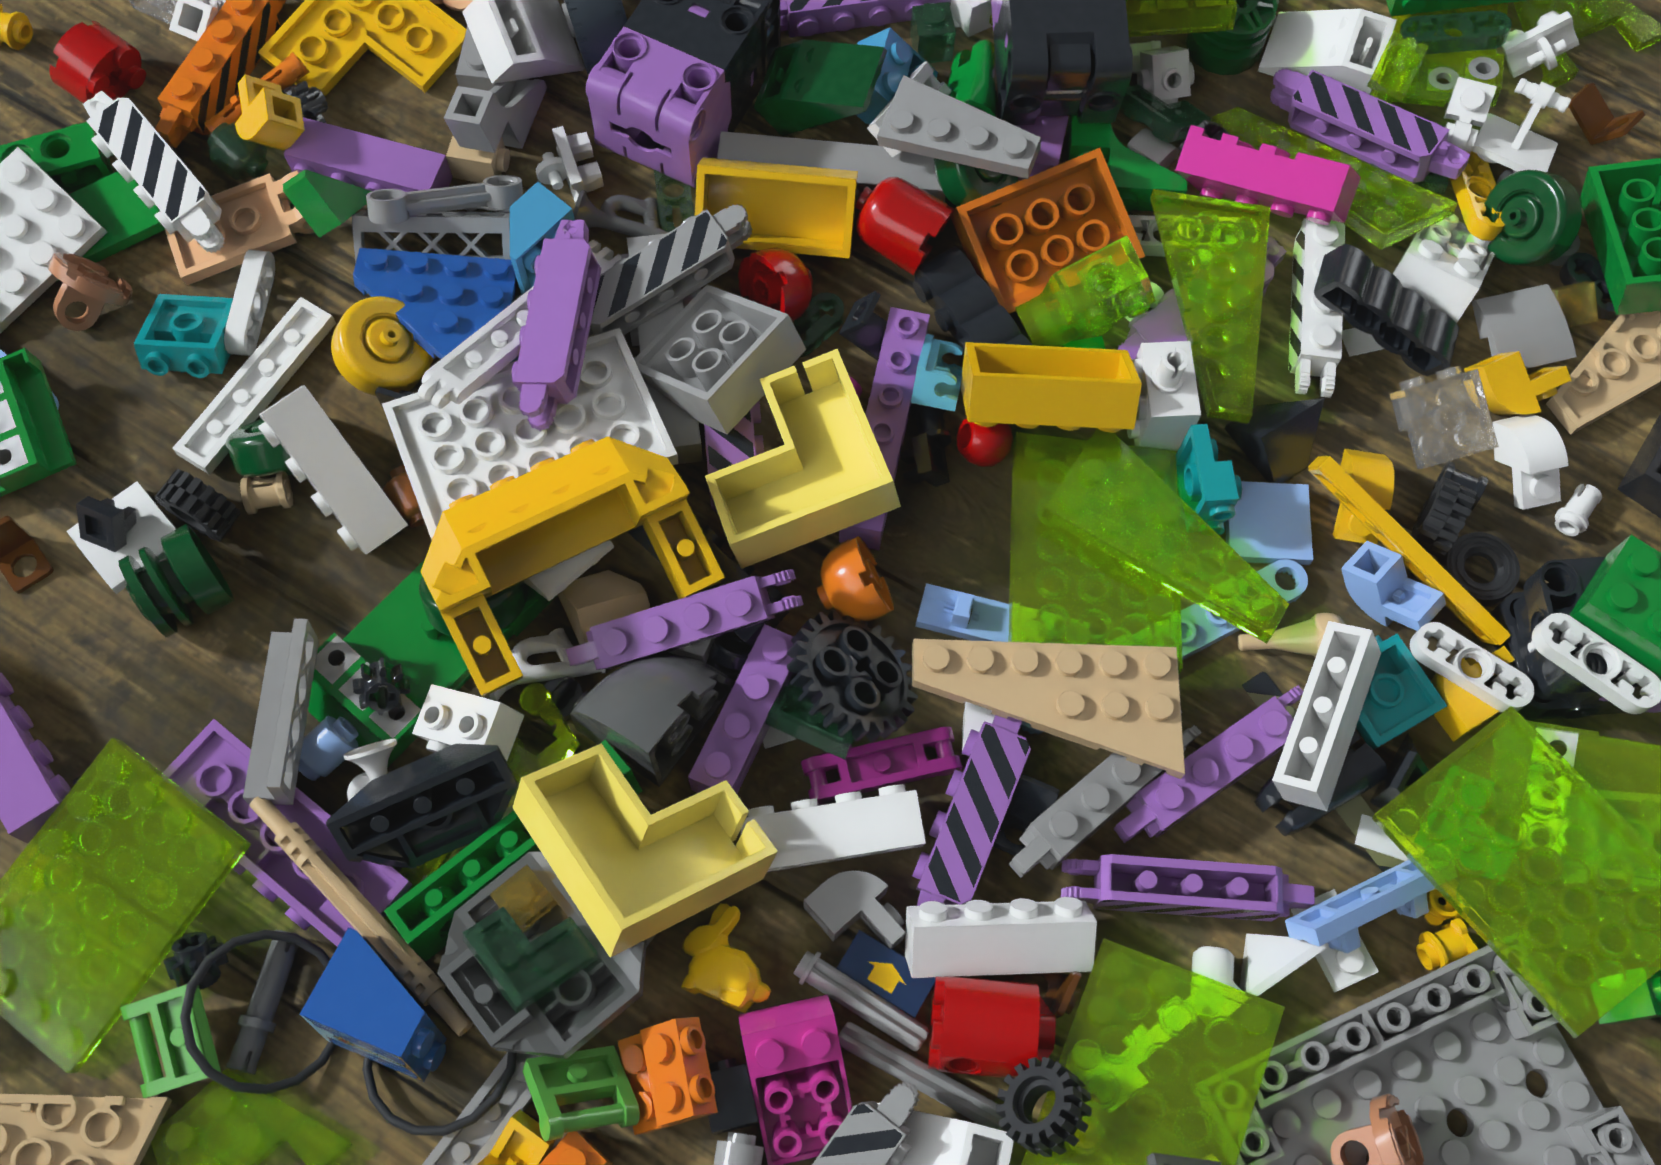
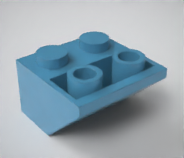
M890 27L857 43L858 45L885 47L887 50L881 74L877 79L871 96L870 105L866 112L857 115L867 124H871L895 96L903 75L910 78V75L921 64L926 62ZM934 69L932 74L937 78L938 72Z
M539 182L535 183L510 206V258L521 295L534 286L536 278L535 259L541 254L543 240L554 239L561 220L575 221L573 209Z

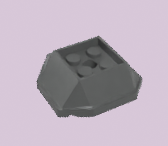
M528 852L454 912L445 955H442L437 973L493 1049L567 1059L643 996L647 939L610 958L542 852ZM550 946H559L560 951L557 959L551 964L541 965V955L544 950Z

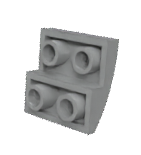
M1548 284L1472 301L1479 338H1488L1491 356L1499 353L1520 351L1526 369L1577 357L1566 318Z

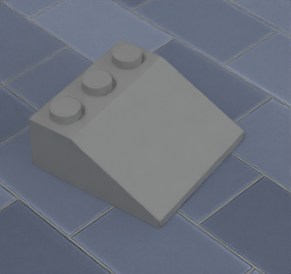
M706 285L634 360L644 382L700 423L728 434L765 395L759 379L791 367L806 348L788 314Z

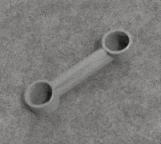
M496 175L485 178L483 183L405 192L399 189H379L371 191L366 195L369 220L376 224H396L408 220L409 216L484 206L491 209L505 210L510 209V206L523 195V187L520 177Z

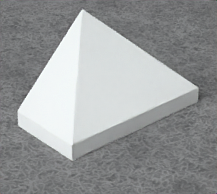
M1246 933L1239 987L1249 998L1246 1002L1265 992L1325 950L1327 946L1324 944L1319 947L1305 940L1284 936Z

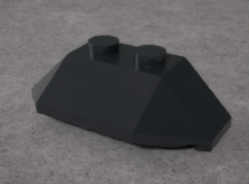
M455 743L373 779L327 819L326 826L348 861L361 862L364 860L379 865L415 868L473 842L502 820L511 797L518 787V782L498 745Z

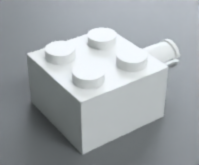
M1191 342L1141 343L1136 358L1131 359L1142 386L1134 430L1127 429L1128 437L1134 438L1136 453L1178 451L1190 426L1197 424L1201 416Z

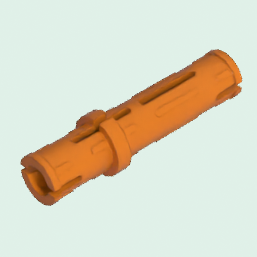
M292 52L261 79L280 85L283 90L293 85L303 76L310 73V71L298 56ZM235 94L229 98L230 103L224 109L204 122L208 130L221 143L236 130L235 123L242 115L240 96Z

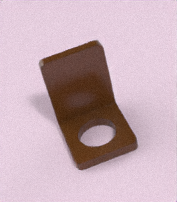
M1594 83L1586 84L1571 99L1568 106L1590 145L1626 135L1645 116L1644 111L1640 110L1614 118Z
M7 515L0 519V570L12 589L20 594L51 575L54 569L34 538L13 518ZM26 556L34 557L37 561L35 571L27 577L16 576L14 566L17 561Z
M1077 971L1066 976L1060 973H1038L1047 983V991L1042 999L1052 1014L1055 1015V1019L1062 1017L1064 1013L1069 1015L1080 996L1081 990L1076 987L1082 974ZM1014 974L1011 982L1022 983L1023 978L1027 974Z

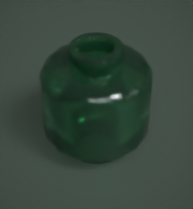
M236 122L220 124L211 133L207 141V145L210 148L209 158L235 180H244L250 176L253 178L259 177L268 165V160L266 159L268 147L242 139L236 131Z

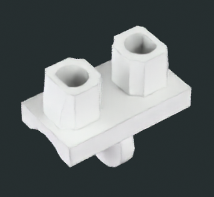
M1552 10L1540 16L1537 21V27L1525 33L1522 30L1515 29L1504 35L1502 48L1509 71L1515 78L1543 63L1548 70L1557 67L1556 56L1580 44L1570 13L1566 11L1559 15Z
M561 126L552 129L559 157H554L552 152L544 153L542 155L543 161L536 167V175L541 183L551 184L555 190L561 189L564 186L563 180L567 179L576 205L581 190L590 192L603 187L604 184L597 161L578 167L576 165L577 161L594 157L587 132L566 136L564 127Z

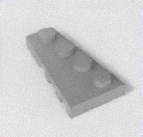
M905 75L902 77L877 134L878 145L1026 179H1029L1041 149V137Z

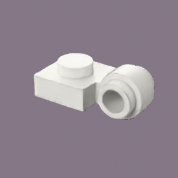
M1458 77L1444 118L1456 121L1455 124L1447 122L1445 128L1450 129L1447 141L1466 152H1471L1478 134V130L1473 129L1472 125L1478 127L1484 125L1497 86Z

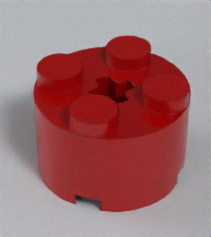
M92 21L93 24L89 26L81 22L71 27L61 37L53 51L58 56L56 68L50 64L49 69L52 81L83 104L100 91H103L112 100L122 98L131 88L138 89L142 86L146 79V71L141 68L142 61L139 51L97 21Z

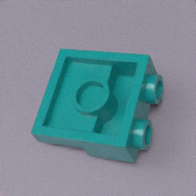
M159 294L133 344L141 368L158 376L165 375L168 371L187 372L196 378H204L210 373L222 374L231 355L226 351L224 334L233 298Z
M1208 424L1190 426L1172 461L1186 535L1200 534L1201 537L1205 538L1216 537L1225 532L1224 522L1236 515L1234 506L1242 496L1241 479L1238 475H1234L1232 460L1217 461L1218 446L1215 439H1210Z
M1398 633L1385 641L1379 635L1375 636L1381 655L1356 725V729L1366 744L1371 746L1373 750L1447 707V704Z

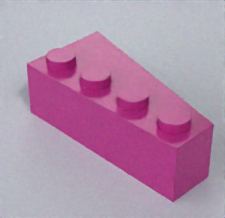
M1190 125L1175 171L1200 192L1199 196L1201 198L1216 203H1221L1222 198L1235 200V205L1249 210H1256L1258 205L1269 207L1270 212L1292 218L1294 213L1307 215V220L1320 225H1329L1331 220L1345 223L1361 179L1351 165L1300 152L1296 154L1295 159H1291L1290 153L1277 146L1262 143L1259 150H1256L1252 145L1240 141L1237 136L1223 133L1221 140H1216L1206 135L1204 128Z

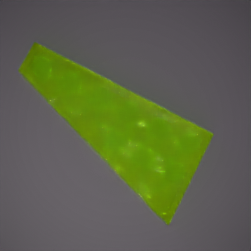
M1235 107L1212 117V122L1221 123L1231 135L1239 137L1240 141L1252 145L1256 150H1259L1262 143L1287 151L1291 154V159H1295L1296 154L1300 152L1351 165L1361 179L1346 221L1343 224L1380 250L1452 216L1458 202L1245 109Z

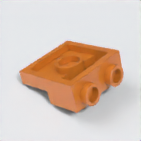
M699 1017L674 1018L642 1029L639 1034L618 1040L621 1063L639 1105L640 1118L638 1124L633 1126L634 1135L647 1134L718 1113L715 1086L711 1079L705 1049L706 1041Z

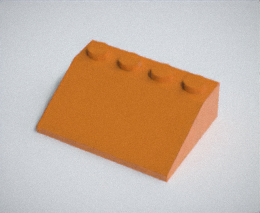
M1100 148L1030 176L1029 179H1023L958 206L950 217L963 249L977 275L987 283L997 298L998 303L1009 314L1145 257ZM996 204H1000L999 206L990 208L991 206H994V205H996Z

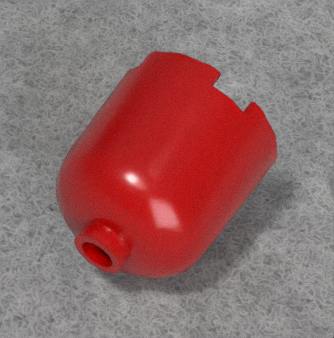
M888 177L880 181L873 190L866 187L855 204V208L860 210L856 221V230L860 239L866 245L914 276L919 265L925 261L933 246L927 243L931 236L935 238L939 231L942 232L954 209L942 200L902 178Z

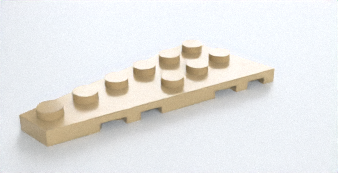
M1661 311L1619 315L1570 374L1572 381L1561 385L1557 390L1558 393L1552 396L1546 403L1570 435L1661 385Z
M913 639V687L962 704L964 702L972 703L992 710L991 714L1005 719L1009 716L1027 722L1034 729L1095 750L1099 748L1125 756L1127 761L1141 766L1145 763L1166 770V774L1179 779L1185 775L1177 647Z
M0 1094V1165H140L172 1100L168 1097L126 1098L124 1096L75 1097L73 1095Z

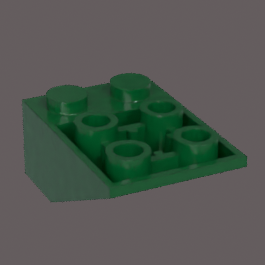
M805 39L776 48L753 108L781 136L866 112L870 105L877 79L881 74L887 50L885 47Z

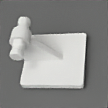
M1521 78L1514 92L1525 95L1531 99L1530 104H1532L1521 125H1516L1488 113L1471 151L1477 153L1482 160L1488 163H1499L1513 169L1514 173L1522 170L1547 172L1558 143L1529 129L1540 108L1545 109L1548 106L1564 113L1571 102V98L1561 96L1555 92L1556 87L1541 81L1538 85L1527 81L1525 78Z

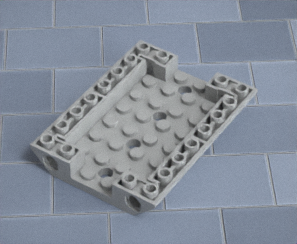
M1520 930L1195 1084L1207 1134L1223 1165H1334L1330 1153L1334 1139L1349 1129L1371 1124L1369 1116L1370 1101L1373 1097L1385 1094L1397 1097L1400 1101L1399 1105H1395L1396 1110H1405L1406 1114L1410 1116L1425 1160L1423 1162L1424 1165H1655L1621 1106L1603 1108L1555 1023L1569 1017ZM1530 1071L1537 1072L1545 1081L1546 1090L1540 1098L1532 1095L1527 1089L1526 1076ZM1452 1109L1460 1111L1467 1120V1131L1462 1137L1454 1135L1447 1126V1115ZM1349 1141L1345 1147V1156L1348 1162L1352 1165H1366V1156L1368 1154L1366 1147L1358 1141Z

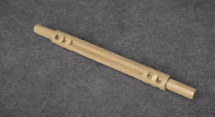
M258 796L255 797L249 806L276 835L274 841L351 926L358 931L424 1006L430 1004L459 1037L465 1034L472 1027L473 1022L444 991L446 985L297 822L290 823L270 800L261 799Z

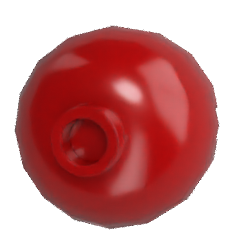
M777 247L760 250L744 258L740 263L738 273L741 296H748L749 300L788 314L792 322L798 320L809 307L812 297V275L805 264L793 252Z

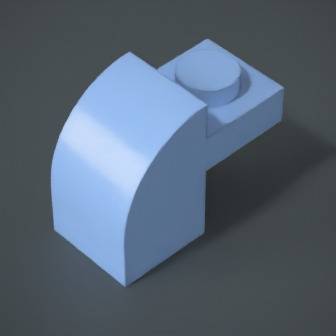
M1366 541L1341 568L1346 588L1355 603L1372 619L1386 627L1394 620L1418 631L1423 625L1429 623L1446 605L1443 592L1407 577L1401 554L1372 542Z

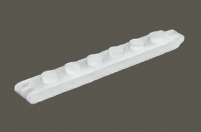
M591 240L588 243L601 267V274L621 260V255L619 254L613 258L614 252L607 247L600 251L601 244L597 241ZM533 287L429 368L422 377L423 384L418 390V396L425 401L432 398V405L438 409L444 408L451 401L460 404L519 356L521 348L519 341L520 329L523 325H526L528 315L527 296L529 291L533 290Z

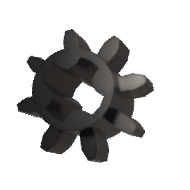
M303 81L282 90L284 94L300 98L304 118L326 123L322 114L328 110V104L324 94L318 88L308 87L307 82Z
M380 657L378 662H374L369 666L362 663L360 665L362 678L352 681L353 693L360 694V708L365 709L369 706L371 709L378 711L379 715H383L385 711H389L394 707L401 709L400 694L410 693L409 680L403 678V665L400 663L393 666L385 662L384 657Z
M192 932L177 939L172 945L174 956L164 960L170 980H175L177 987L188 984L204 958L222 946L223 943H218L215 935L207 937L204 932ZM227 954L211 965L199 983L200 990L218 981L221 976L219 966L229 962Z

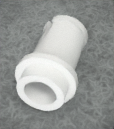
M1584 484L1578 485L1567 505L1556 512V528L1568 536H1576L1586 531L1589 526L1588 518L1602 499L1600 490L1590 484H1587L1586 488Z

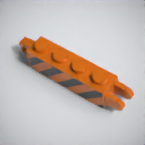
M226 0L157 98L162 111L155 130L169 146L176 148L187 134L192 131L201 135L210 134L204 122L211 119L230 103L229 98L239 92L238 82L245 74L250 76L261 60L258 51L279 29L280 22L277 15L286 0Z

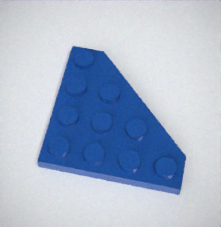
M359 248L353 272L354 285L362 294H369L371 297H391L404 302L405 306L395 313L399 322L413 334L414 341L433 358L438 357L440 359L512 304L517 285V278L511 260Z

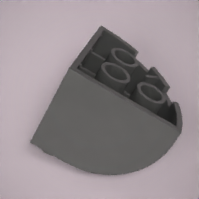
M679 655L646 657L622 666L600 681L590 692H584L576 701L570 716L577 731L596 744L606 740L629 767L660 787L729 695L735 682L715 667L698 659Z

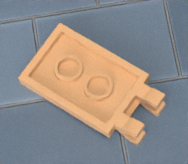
M297 170L291 172L277 181L269 173L212 195L211 197L222 209L220 220L214 223V225L225 238V244L216 253L204 250L195 238L188 243L178 231L170 235L165 229L180 278L184 283L190 285L243 264L244 256L248 250L270 251L272 253L297 243L294 235L296 232L303 234L315 233L296 207L291 209L290 203L292 202L283 192V184L299 174Z

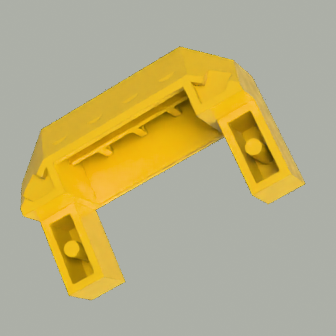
M608 436L596 442L594 439H590L573 447L568 455L557 460L551 457L533 465L530 468L531 471L515 478L512 475L493 483L490 486L491 490L474 497L473 494L461 497L450 503V508L442 512L422 566L421 574L481 697H485L523 678V674L485 599L641 525H643L679 599L700 593L720 583L725 578L686 500L690 493L667 457Z

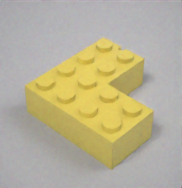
M838 349L802 362L813 391L806 395L795 365L759 379L785 445L705 475L728 543L741 569L901 507L894 481Z
M602 743L521 777L512 807L610 958L763 880L778 852L755 819L747 822L736 846L734 845L733 841L736 840L749 810L727 780L651 815Z

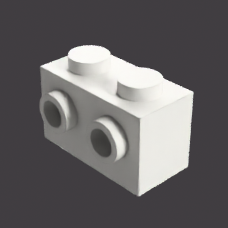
M431 684L412 734L428 741L426 749L434 753L455 743L498 745L507 761L524 715L501 702Z

